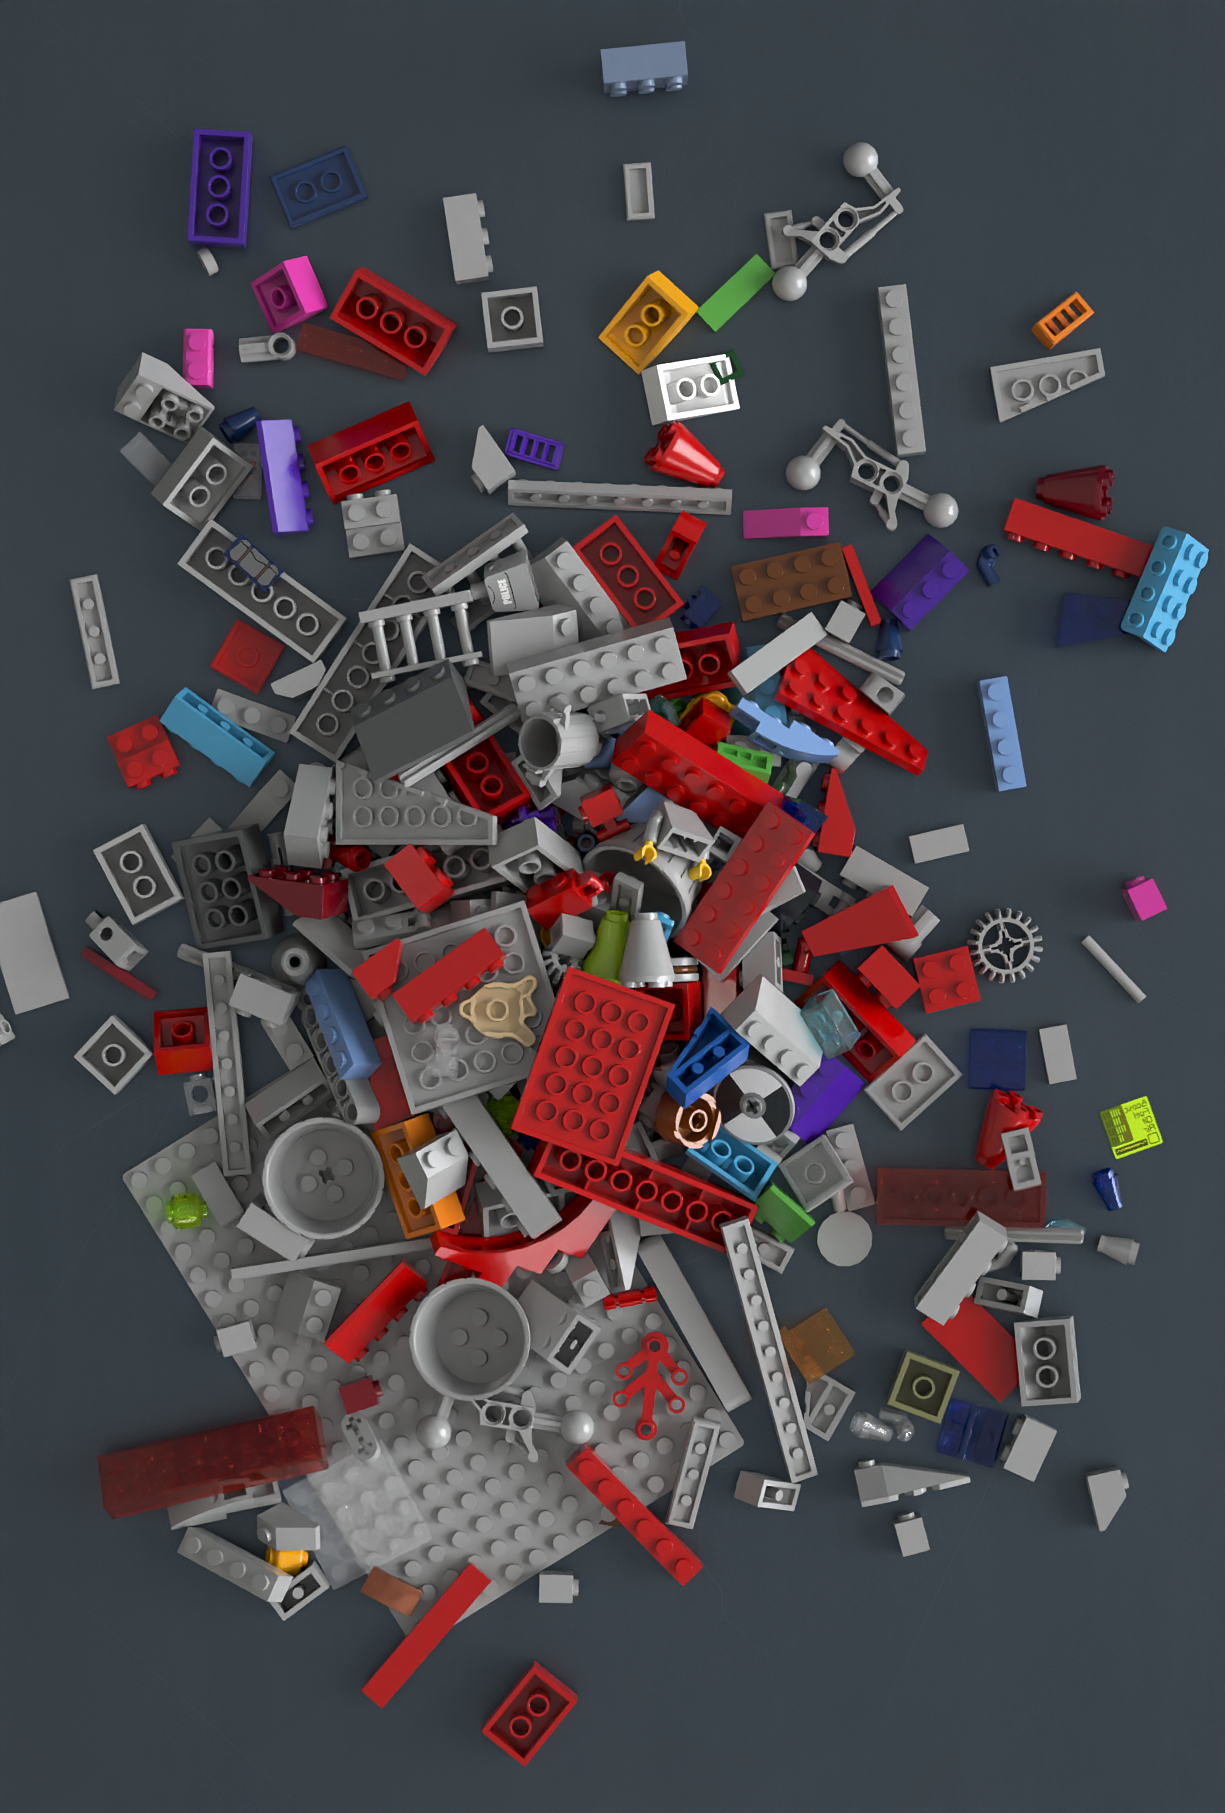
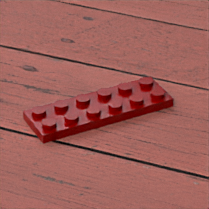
M768 801L674 942L713 971L721 974L816 833L777 805Z

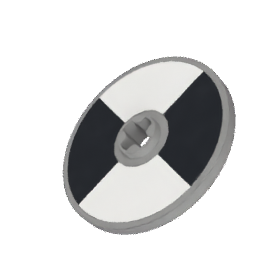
M758 1064L740 1065L717 1083L714 1090L713 1098L716 1101L714 1102L716 1108L721 1113V1126L739 1141L752 1145L769 1144L782 1137L792 1124L795 1114V1102L792 1092L779 1074L765 1066ZM757 1101L759 1105L751 1108L749 1103Z

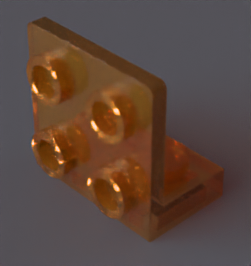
M826 1308L790 1331L785 1326L779 1329L784 1347L809 1385L855 1355L853 1348Z

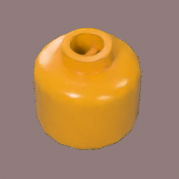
M268 1545L265 1561L291 1576H296L302 1567L307 1566L308 1551H276Z

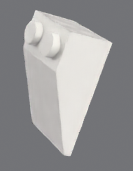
M725 354L661 364L642 370L641 373L652 426L740 409L734 380L730 379L728 383L720 386L719 379L714 375L709 364L717 362L715 364L722 378L733 374L730 357L726 358Z

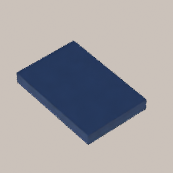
M347 145L269 176L290 229L368 198Z

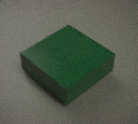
M733 349L721 354H725L726 358L730 357L733 374L722 378L715 364L717 362L709 363L714 375L719 379L720 386L728 383L730 379L735 380L745 375Z

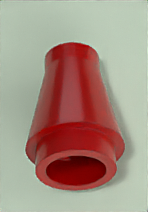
M334 845L330 850V859L353 872H360L367 869L370 865L371 854L363 845Z

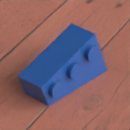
M711 1006L705 1019L694 1032L689 1044L683 1049L667 1074L665 1090L683 1109H686L747 1060L750 1044Z

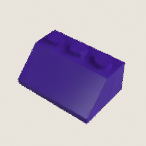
M927 534L870 593L909 632L970 570L949 549Z
M823 1048L820 1067L801 1087L795 1082L789 1087L795 1102V1114L789 1129L807 1144L811 1143L828 1129L866 1083L828 1050Z

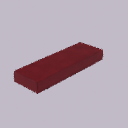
M85 946L80 954L81 957L148 1000H154L159 992L127 970L118 967L113 961L90 946Z

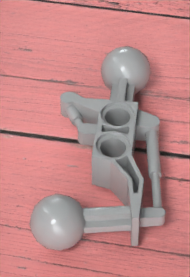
M856 142L850 145L845 150L843 164L851 175L858 178L864 177L881 201L875 206L854 208L844 202L827 222H824L818 216H814L805 223L800 222L794 225H786L782 229L784 237L798 238L808 244L810 248L794 266H784L776 271L773 276L772 286L779 298L785 301L798 300L807 289L806 277L822 259L839 265L844 264L852 254L873 238L877 231L896 215L903 212L902 205L896 199L901 190L899 187L894 190L877 168L878 154L870 144ZM888 205L893 211L875 227L870 228L844 251L839 248L857 225L878 217ZM845 213L851 217L852 223L850 227H843L839 224V214ZM813 226L817 231H808L805 228ZM827 234L832 237V248L822 247L819 241L821 235Z
M839 419L833 428L825 425L821 431L822 436L806 456L794 457L786 467V478L793 488L805 491L812 489L821 478L820 464L836 445L845 452L852 468L849 482L873 493L869 503L879 511L878 514L886 524L885 528L887 531L892 532L897 527L895 509L898 499L923 510L925 519L934 527H948L954 523L958 516V504L953 497L945 493H935L930 496L906 484L909 478V463L905 460L901 461L874 441L868 440L845 424L846 422L843 419ZM842 429L849 432L866 444V447L894 465L896 470L866 457L852 438L840 433ZM861 467H868L872 470L873 477L863 479L860 477L858 470ZM887 479H892L898 484V489L894 492L887 491L883 482ZM881 498L885 501L886 509H883L879 503Z
M508 1386L501 1391L521 1398V1404L488 1398L476 1401L473 1399L471 1401L479 1410L480 1425L506 1429V1441L512 1442L517 1446L518 1450L527 1456L530 1462H536L539 1458V1454L533 1445L532 1429L560 1433L561 1437L572 1445H582L588 1442L594 1432L592 1417L585 1411L571 1410L566 1412L564 1416L535 1412L534 1395L529 1390L524 1391ZM439 1393L432 1414L426 1415L419 1421L416 1428L417 1440L425 1448L432 1450L440 1449L450 1440L452 1430L447 1419L455 1400L454 1397L450 1398ZM491 1405L498 1406L501 1409L502 1416L497 1421H491L486 1416V1410ZM518 1410H524L529 1415V1422L524 1426L517 1425L513 1420L514 1413ZM516 1431L520 1432L525 1444L515 1438Z

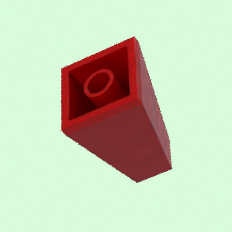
M889 885L800 931L803 937L798 940L805 954L811 952L813 957L911 939L919 936L894 886Z

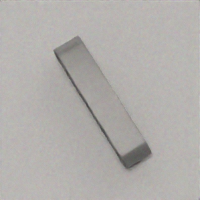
M312 1004L306 1005L302 1011V1021L343 1119L348 1125L377 1122L380 1116V1107L369 1080L339 1078L321 1027L315 1016Z

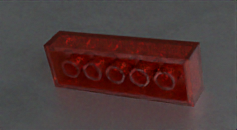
M876 1166L875 1223L882 1225L967 1226L975 1213L979 1211L1003 1227L1045 1228L1047 1172L1038 1170L1041 1179L1040 1186L1013 1191L1008 1169Z

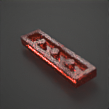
M303 322L296 347L297 351L404 381L408 365L367 340Z

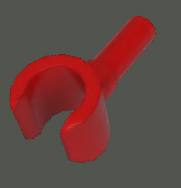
M613 871L603 872L598 877L604 883L603 891L605 893L611 891L610 886L613 885L615 878Z

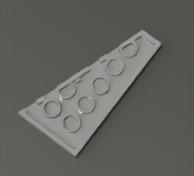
M336 760V845H409L410 843L413 845H497V816L414 786L405 788L400 781L391 778L376 784L369 770Z

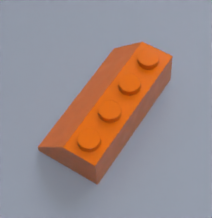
M429 1113L369 1133L372 1142L381 1156L384 1177L406 1239L434 1232L466 1220L456 1191L421 1210L397 1161V1158L436 1136Z

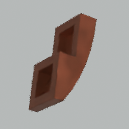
M375 1565L360 1592L408 1616L411 1615L424 1592L400 1577L398 1579Z

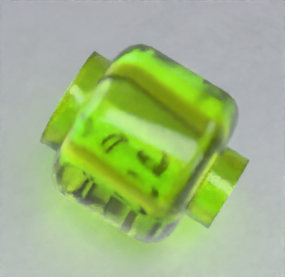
M195 1192L173 1194L171 1201H166L167 1223H172L176 1230L199 1228L202 1218H207L206 1201L201 1202L200 1196Z

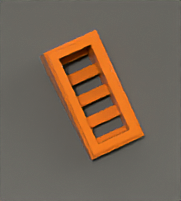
M1076 291L1032 327L1031 331L1043 346L1050 350L1093 315L1094 311ZM1071 303L1081 313L1080 317L1070 308L1069 305ZM1064 311L1073 323L1070 324L1061 312ZM1055 318L1064 330L1061 331L1052 319Z

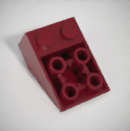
M272 865V869L262 868L259 869V873L248 875V881L296 916L322 920L347 912L349 878L339 877L337 872H322V875L313 874L314 870L309 868H298L297 871L288 870L286 865Z

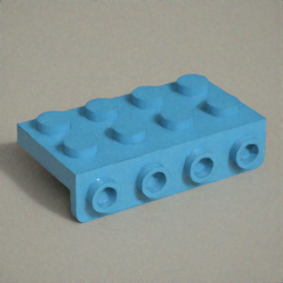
M1167 526L1163 527L1121 623L1122 630L1136 635L1155 649L1166 653L1168 646L1175 639V630L1179 620L1186 613L1187 601L1196 589L1198 575L1207 563L1209 549L1185 532Z

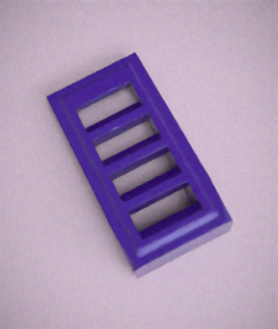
M511 428L504 455L505 457L558 471L565 443ZM517 437L523 438L519 453L514 451ZM528 440L534 441L530 456L525 455ZM539 443L545 444L541 459L535 458ZM550 446L555 447L552 462L546 461Z

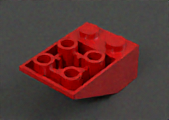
M831 768L828 774L824 773L822 776L820 791H825L824 801L818 802L816 818L820 819L819 829L813 830L816 834L811 840V846H816V853L850 858L856 829L837 771Z

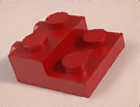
M158 714L107 737L128 788L135 787L137 791L152 785L151 779L157 776H161L162 779L168 778L178 773L176 768L182 766L168 734L160 722Z

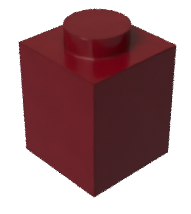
M372 1375L342 1384L338 1388L347 1415L378 1405L380 1403L379 1397L383 1396L379 1380L374 1381Z

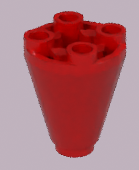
M677 420L672 421L669 425L664 423L656 436L659 441L644 456L643 461L648 464V468L703 487L710 486L715 488L721 481L725 469L720 467L721 464L682 423Z
M994 1089L989 1097L976 1148L977 1155L975 1160L987 1168L994 1169L996 1165L1001 1164L1006 1159L1001 1134L1027 1127L1031 1133L1041 1121L1043 1112L1035 1106H1028L1023 1103V1097L1014 1091L1009 1090L1006 1094L998 1089Z

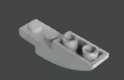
M276 1473L249 1478L248 1474H243L191 1490L168 1501L166 1506L171 1530L227 1519L226 1514L281 1503V1495Z

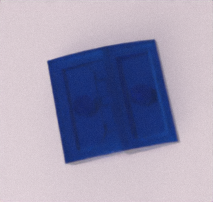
M971 1029L969 1089L1024 1091L1027 1031Z
M952 1398L937 1452L994 1468L1009 1414Z

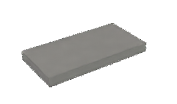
M37 892L0 902V967L15 1015L70 998Z

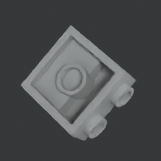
M391 490L375 491V497L363 498L362 493L346 496L347 501H341L350 559L405 551L397 494H391Z

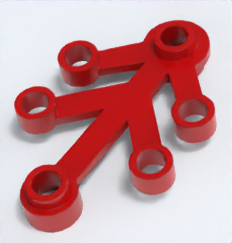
M655 1331L643 1337L640 1351L626 1362H621L616 1366V1375L622 1380L630 1378L632 1370L645 1360H647V1370L623 1390H617L613 1394L614 1405L622 1408L629 1403V1399L644 1388L642 1416L635 1424V1434L639 1439L645 1441L651 1440L657 1433V1425L653 1420L656 1388L668 1402L671 1412L678 1414L685 1408L684 1399L677 1396L658 1373L659 1361L671 1373V1379L675 1385H684L688 1380L686 1370L680 1368L668 1354L669 1343L665 1335ZM652 1341L659 1342V1350L652 1351L649 1347ZM627 1366L630 1371L628 1375L622 1376L619 1374V1368ZM677 1372H683L685 1379L678 1382L675 1380L674 1375ZM618 1394L626 1396L627 1399L624 1403L620 1404L616 1401L615 1398ZM680 1400L682 1407L677 1410L673 1409L671 1406L672 1401ZM647 1424L651 1427V1432L643 1434L640 1428Z

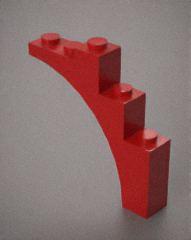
M578 1194L558 1212L562 1220L535 1239L531 1238L530 1235L525 1237L521 1231L500 1236L466 1237L437 1230L430 1237L434 1254L439 1259L452 1261L467 1270L473 1269L475 1278L503 1287L517 1266L524 1271H533L541 1274L557 1250L565 1255H574L582 1258L616 1209Z

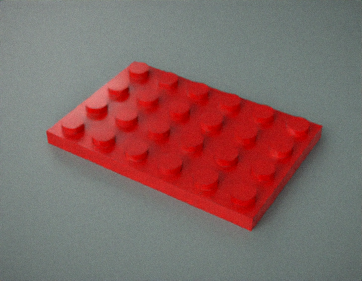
M567 966L510 1129L618 1167L675 1004Z

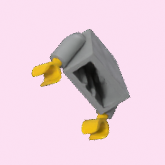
M671 800L662 801L658 805V809L654 810L649 816L643 836L645 844L634 853L635 861L645 856V865L652 862L657 856V852L653 845H656L657 849L697 861L698 865L689 870L690 879L692 881L699 879V882L707 880L712 874L710 866L706 864V860H709L710 847L715 842L713 837L695 812L674 805Z

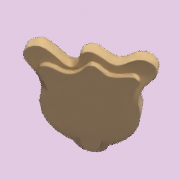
M528 975L516 983L491 982L485 984L470 999L461 1002L459 1013L463 1018L469 1020L484 1036L494 1039L513 1038L525 1047H532L536 1043V1036L525 1024V1020L529 1017H535L538 1013V1009L531 998L538 986L537 979L532 975Z

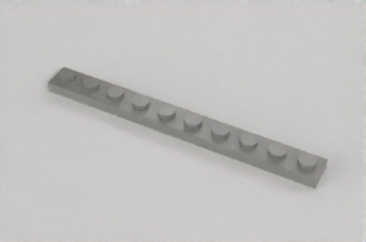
M743 1216L719 1224L788 1478L793 1484L818 1475L749 1218Z

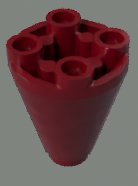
M1098 465L1049 474L1045 478L1039 477L1036 491L1037 500H1043L1044 503L1097 521H1103L1105 517H1108V514L1112 513L1113 498L1108 497L1110 486L1114 485L1115 471L1109 469L1107 465Z

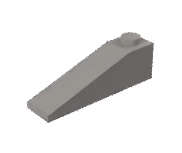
M874 1459L861 1460L858 1462V1466L853 1467L858 1498L862 1507L899 1500L898 1497L901 1493H904L906 1496L921 1495L926 1492L927 1487H932V1490H941L970 1483V1477L967 1473L886 1462L875 1463Z

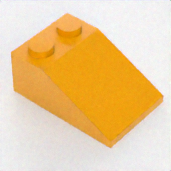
M658 270L644 279L598 338L640 375L641 371L645 370L682 330L699 307Z

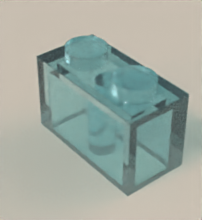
M833 988L811 997L799 1012L827 1059L851 1050L860 1037L859 1031Z

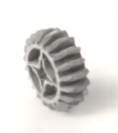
M1006 908L1004 917H1002L1000 909H995L996 918L994 919L988 912L984 914L987 920L986 924L979 919L976 920L975 923L981 928L980 931L970 929V933L977 936L976 940H967V944L975 945L976 949L969 951L970 956L977 954L978 959L972 961V965L977 966L980 963L983 965L978 971L980 975L989 970L988 980L990 981L994 979L996 974H999V983H1004L1005 975H1008L1010 983H1014V973H1018L1019 977L1024 979L1026 976L1022 970L1023 968L1030 972L1034 971L1033 966L1029 964L1030 960L1037 963L1040 962V958L1033 956L1034 951H1043V947L1034 946V942L1041 941L1042 936L1033 937L1032 933L1039 928L1037 925L1030 928L1027 927L1032 920L1030 917L1020 921L1021 911H1017L1013 918L1011 917V908ZM1004 922L1018 926L1025 934V937L1011 938ZM996 925V940L992 944L982 946L986 932ZM1003 937L1007 938V942H1019L1009 947L1007 954H1003V950H991L992 947L1002 943ZM1027 945L1025 957L1014 967V951L1019 947ZM998 953L1002 957L1005 969H999L991 965L984 954Z

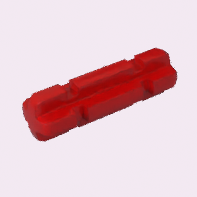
M651 1286L645 1287L641 1291L640 1289L618 1292V1295L609 1294L602 1298L604 1309L612 1310L616 1309V1306L623 1308L639 1305L644 1301L646 1303L657 1301L656 1288Z

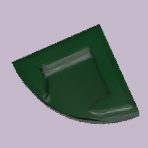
M785 938L781 942L783 966L794 961Z

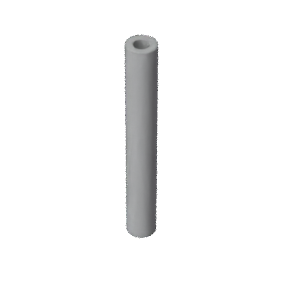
M1090 935L1081 941L1085 948L1137 1003H1140L1146 997Z

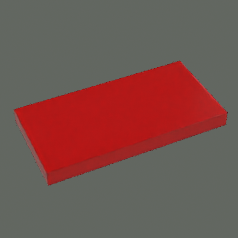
M971 1295L968 1298H963L959 1304L960 1308L953 1319H948L944 1326L927 1316L920 1324L999 1402L1019 1384L1015 1338L981 1305L974 1304L975 1299Z

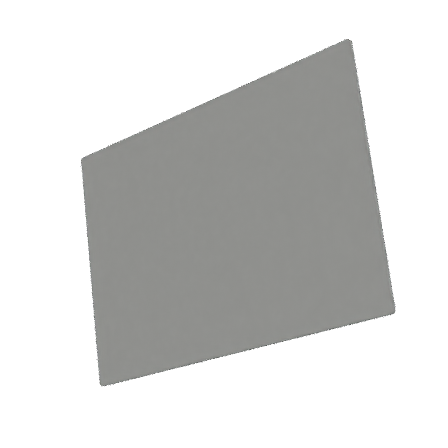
M376 1018L366 1023L372 1040L387 1035L385 1026L382 1027ZM317 1055L314 1056L316 1061L320 1064ZM295 1069L287 1072L286 1074L282 1075L281 1077L277 1078L265 1087L261 1088L260 1090L245 1098L246 1103L254 1097H256L257 1095H259L260 1093H262L263 1091H265L267 1088H269L276 1082H278L279 1080H281L283 1077L294 1071ZM510 1090L499 1101L492 1095L488 1111L505 1136L526 1144L521 1160L528 1167L540 1139L510 1129L518 1106V1102ZM333 1096L288 1128L311 1118L328 1117L345 1120ZM248 1111L247 1121L252 1174L225 1176L245 1212L259 1194L265 1197L262 1175L266 1156L270 1148L272 1149L276 1139L288 1129L286 1128L268 1141L255 1126ZM424 1111L416 1114L417 1117L429 1113L432 1122L435 1113L430 1111ZM218 1116L123 1175L125 1184L215 1329L251 1319L259 1346L256 1349L232 1356L368 1576L375 1565L398 1579L400 1577L424 1591L410 1616L388 1607L406 1636L470 1562L492 1581L455 1624L613 1527L599 1524L601 1520L612 1522L616 1517L566 1467L565 1460L581 1445L567 1443L560 1433L532 1429L533 1445L539 1454V1458L536 1462H530L528 1457L518 1450L517 1446L512 1442L506 1441V1429L480 1425V1413L471 1401L455 1399L447 1419L452 1430L448 1443L440 1449L432 1450L425 1448L417 1440V1425L423 1417L432 1414L439 1392L435 1390L436 1388H432L423 1379L421 1372H418L409 1344L410 1328L414 1314L417 1313L416 1310L424 1298L429 1296V1293L437 1287L447 1261L439 1259L434 1254L433 1249L296 1270L343 1286L327 1337L404 1258L428 1280V1283L425 1285L428 1291L417 1302L412 1299L405 1306L408 1311L398 1322L392 1319L386 1325L389 1331L378 1342L373 1339L366 1346L370 1351L359 1362L354 1359L349 1364L323 1344L324 1342L297 1334L273 1323L289 1271L237 1280L232 1279L231 1268L233 1266L285 1257L236 1227L243 1215L221 1227L191 1175L213 1162H216L223 1172ZM360 1124L354 1125L371 1139L369 1133L373 1132V1130ZM482 1164L478 1166L464 1217H466L475 1196L474 1184L480 1183L485 1172ZM327 1167L325 1171H319V1175L322 1176V1182L327 1183L329 1179L334 1180L335 1175L331 1173L332 1168ZM386 1180L384 1181L380 1203L365 1224H361L360 1228L350 1234H344L342 1237L316 1239L307 1254L406 1239ZM572 1191L565 1193V1206L578 1194ZM179 1205H181L179 1211L180 1218L177 1216V1208ZM434 1232L423 1234L417 1237L432 1235ZM598 1235L589 1247L588 1252L610 1289ZM635 1265L629 1290L640 1289L641 1291L649 1286ZM519 1266L514 1269L502 1288L507 1290L516 1300L519 1299L531 1279H533L601 1325V1330L570 1376L530 1348L524 1368L509 1386L524 1391H531L536 1405L535 1412L564 1416L566 1412L571 1410L587 1412L594 1422V1432L586 1443L605 1461L645 1506L673 1490L693 1416L718 1421L721 1424L710 1466L743 1446L744 1440L658 1301L650 1303L644 1301L639 1305L623 1308L616 1306V1309L605 1310L603 1301L600 1299L592 1305L585 1307L565 1268L555 1274H551L545 1269L541 1274L533 1271H524ZM655 1331L665 1335L669 1343L668 1354L680 1368L686 1370L688 1380L684 1385H675L672 1382L671 1373L659 1361L658 1373L674 1393L684 1399L685 1408L678 1414L671 1412L668 1402L656 1388L653 1420L657 1425V1433L651 1440L645 1441L639 1439L635 1434V1424L642 1416L644 1388L629 1399V1403L622 1408L614 1405L613 1394L617 1390H623L647 1370V1360H645L632 1370L630 1378L622 1380L616 1375V1366L621 1362H626L640 1351L643 1337ZM652 1341L649 1347L652 1351H657L660 1348V1343ZM621 1366L618 1371L620 1375L626 1376L630 1370L627 1366ZM677 1372L674 1378L676 1381L681 1382L685 1379V1374ZM372 1375L374 1381L379 1380L383 1396L379 1397L380 1403L378 1405L357 1412L362 1414L368 1421L381 1451L376 1461L363 1463L354 1455L342 1431L341 1422L347 1413L338 1388L342 1384ZM503 1392L488 1398L521 1404V1398ZM618 1394L615 1399L618 1403L622 1404L627 1398L624 1394ZM674 1400L671 1406L673 1409H680L682 1402ZM495 1405L489 1406L486 1410L487 1418L491 1421L499 1420L502 1416L501 1409ZM518 1410L514 1413L513 1420L517 1425L524 1426L529 1422V1415L524 1410ZM353 1420L351 1422L352 1427L349 1429H352L357 1435L361 1434L358 1428V1425L360 1423H358L356 1420ZM645 1424L640 1428V1431L643 1434H649L651 1427ZM516 1431L515 1438L525 1444L520 1432ZM363 1440L361 1444L364 1450L361 1453L367 1456L370 1454L371 1447Z

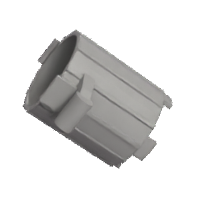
M553 697L550 700L549 705L540 715L527 719L519 731L518 746L522 759L526 762L523 764V767L527 770L525 778L539 787L545 786L555 769L581 767L590 763L594 756L599 755L602 747L595 723L593 722L594 718L586 713L570 712L572 709L571 705L557 697Z

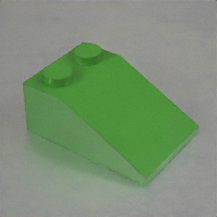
M771 1180L766 1183L754 1201L759 1206L754 1219L760 1224L766 1221L772 1226L773 1229L770 1233L782 1243L785 1239L792 1243L816 1223L810 1214Z

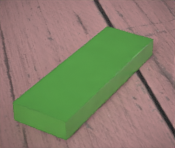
M755 254L696 313L716 332L773 278L775 272L758 254Z

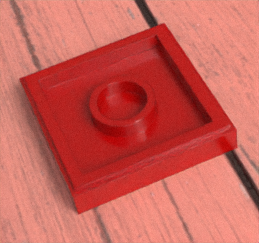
M237 618L209 667L259 695L286 646Z

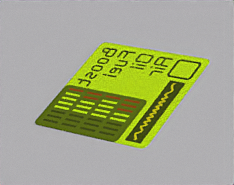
M1147 1096L1100 1112L1116 1159L1163 1143Z

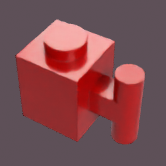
M611 783L580 797L581 806L577 808L584 823L590 821L592 828L604 823L606 827L596 832L600 842L631 829L627 818L616 823L615 817L624 813Z

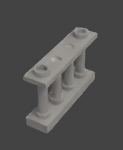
M511 513L423 575L422 579L435 596H439L442 593L444 595L456 593L452 586L465 577L470 584L482 582L475 570L487 561L491 563L501 559L498 554L511 544L516 553L527 550L530 561L533 557L521 537L528 533V530L514 513ZM489 597L476 600L466 609L470 631L495 613ZM454 616L449 621L458 631L456 617Z
M471 590L358 612L360 623L368 624L369 628H372L380 672L371 673L372 679H379L380 684L396 681V675L429 669L433 665L447 659L452 664L462 662L463 667L479 664L478 658H483L485 655L483 651L474 652L466 614L467 603L474 602ZM451 607V611L455 612L463 655L446 658L438 614H441L440 609ZM423 612L424 617H427L435 660L419 664L410 620H413L412 614ZM396 618V623L400 624L408 666L391 669L383 629L385 620Z

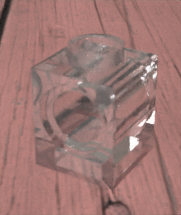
M205 1073L188 1076L189 1082L183 1083L189 1115L193 1116L217 1111L213 1076L206 1078ZM197 1086H203L207 1089L208 1097L205 1101L195 1099L193 1092Z

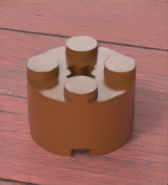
M664 1091L656 1110L654 1130L668 1142L699 1149L704 1147L703 1144L708 1140L712 1141L716 1137L721 1124V1113L716 1108L715 1099L709 1094H703L686 1109H683L667 1091Z

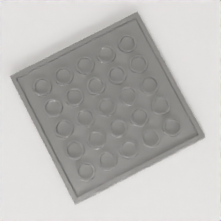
M524 900L400 940L404 948L398 985L393 988L395 992L484 927L507 957L503 960L504 966L493 974H490L488 971L480 977L481 982L469 991L464 988L456 994L458 999L446 1008L443 1005L433 1011L435 1016L422 1025L420 1022L413 1024L392 995L382 1002L379 999L377 1000L412 1115L527 1079L550 1016L555 996ZM388 944L363 951L364 961ZM528 975H532L537 979L538 986L531 998L538 1009V1013L535 1017H529L525 1020V1024L536 1036V1043L532 1047H525L513 1038L494 1039L484 1036L469 1020L463 1018L459 1013L461 1002L470 999L485 984L491 982L516 983ZM437 1027V1028H438V1031H437L436 1034H435V1041H434L433 1033H434L435 1028ZM436 1046L439 1047L438 1054L436 1053Z

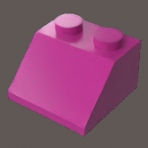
M307 256L283 261L250 283L272 334L310 319L329 307Z

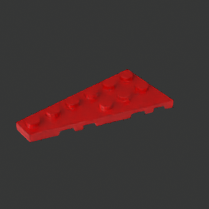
M809 648L782 668L774 697L775 700L917 776L924 770L928 750L813 649Z

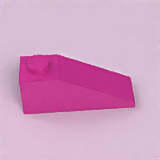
M828 507L743 511V539L827 538L829 536Z

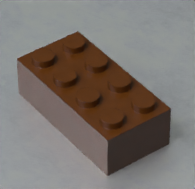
M840 542L730 567L742 623L847 600L852 597Z

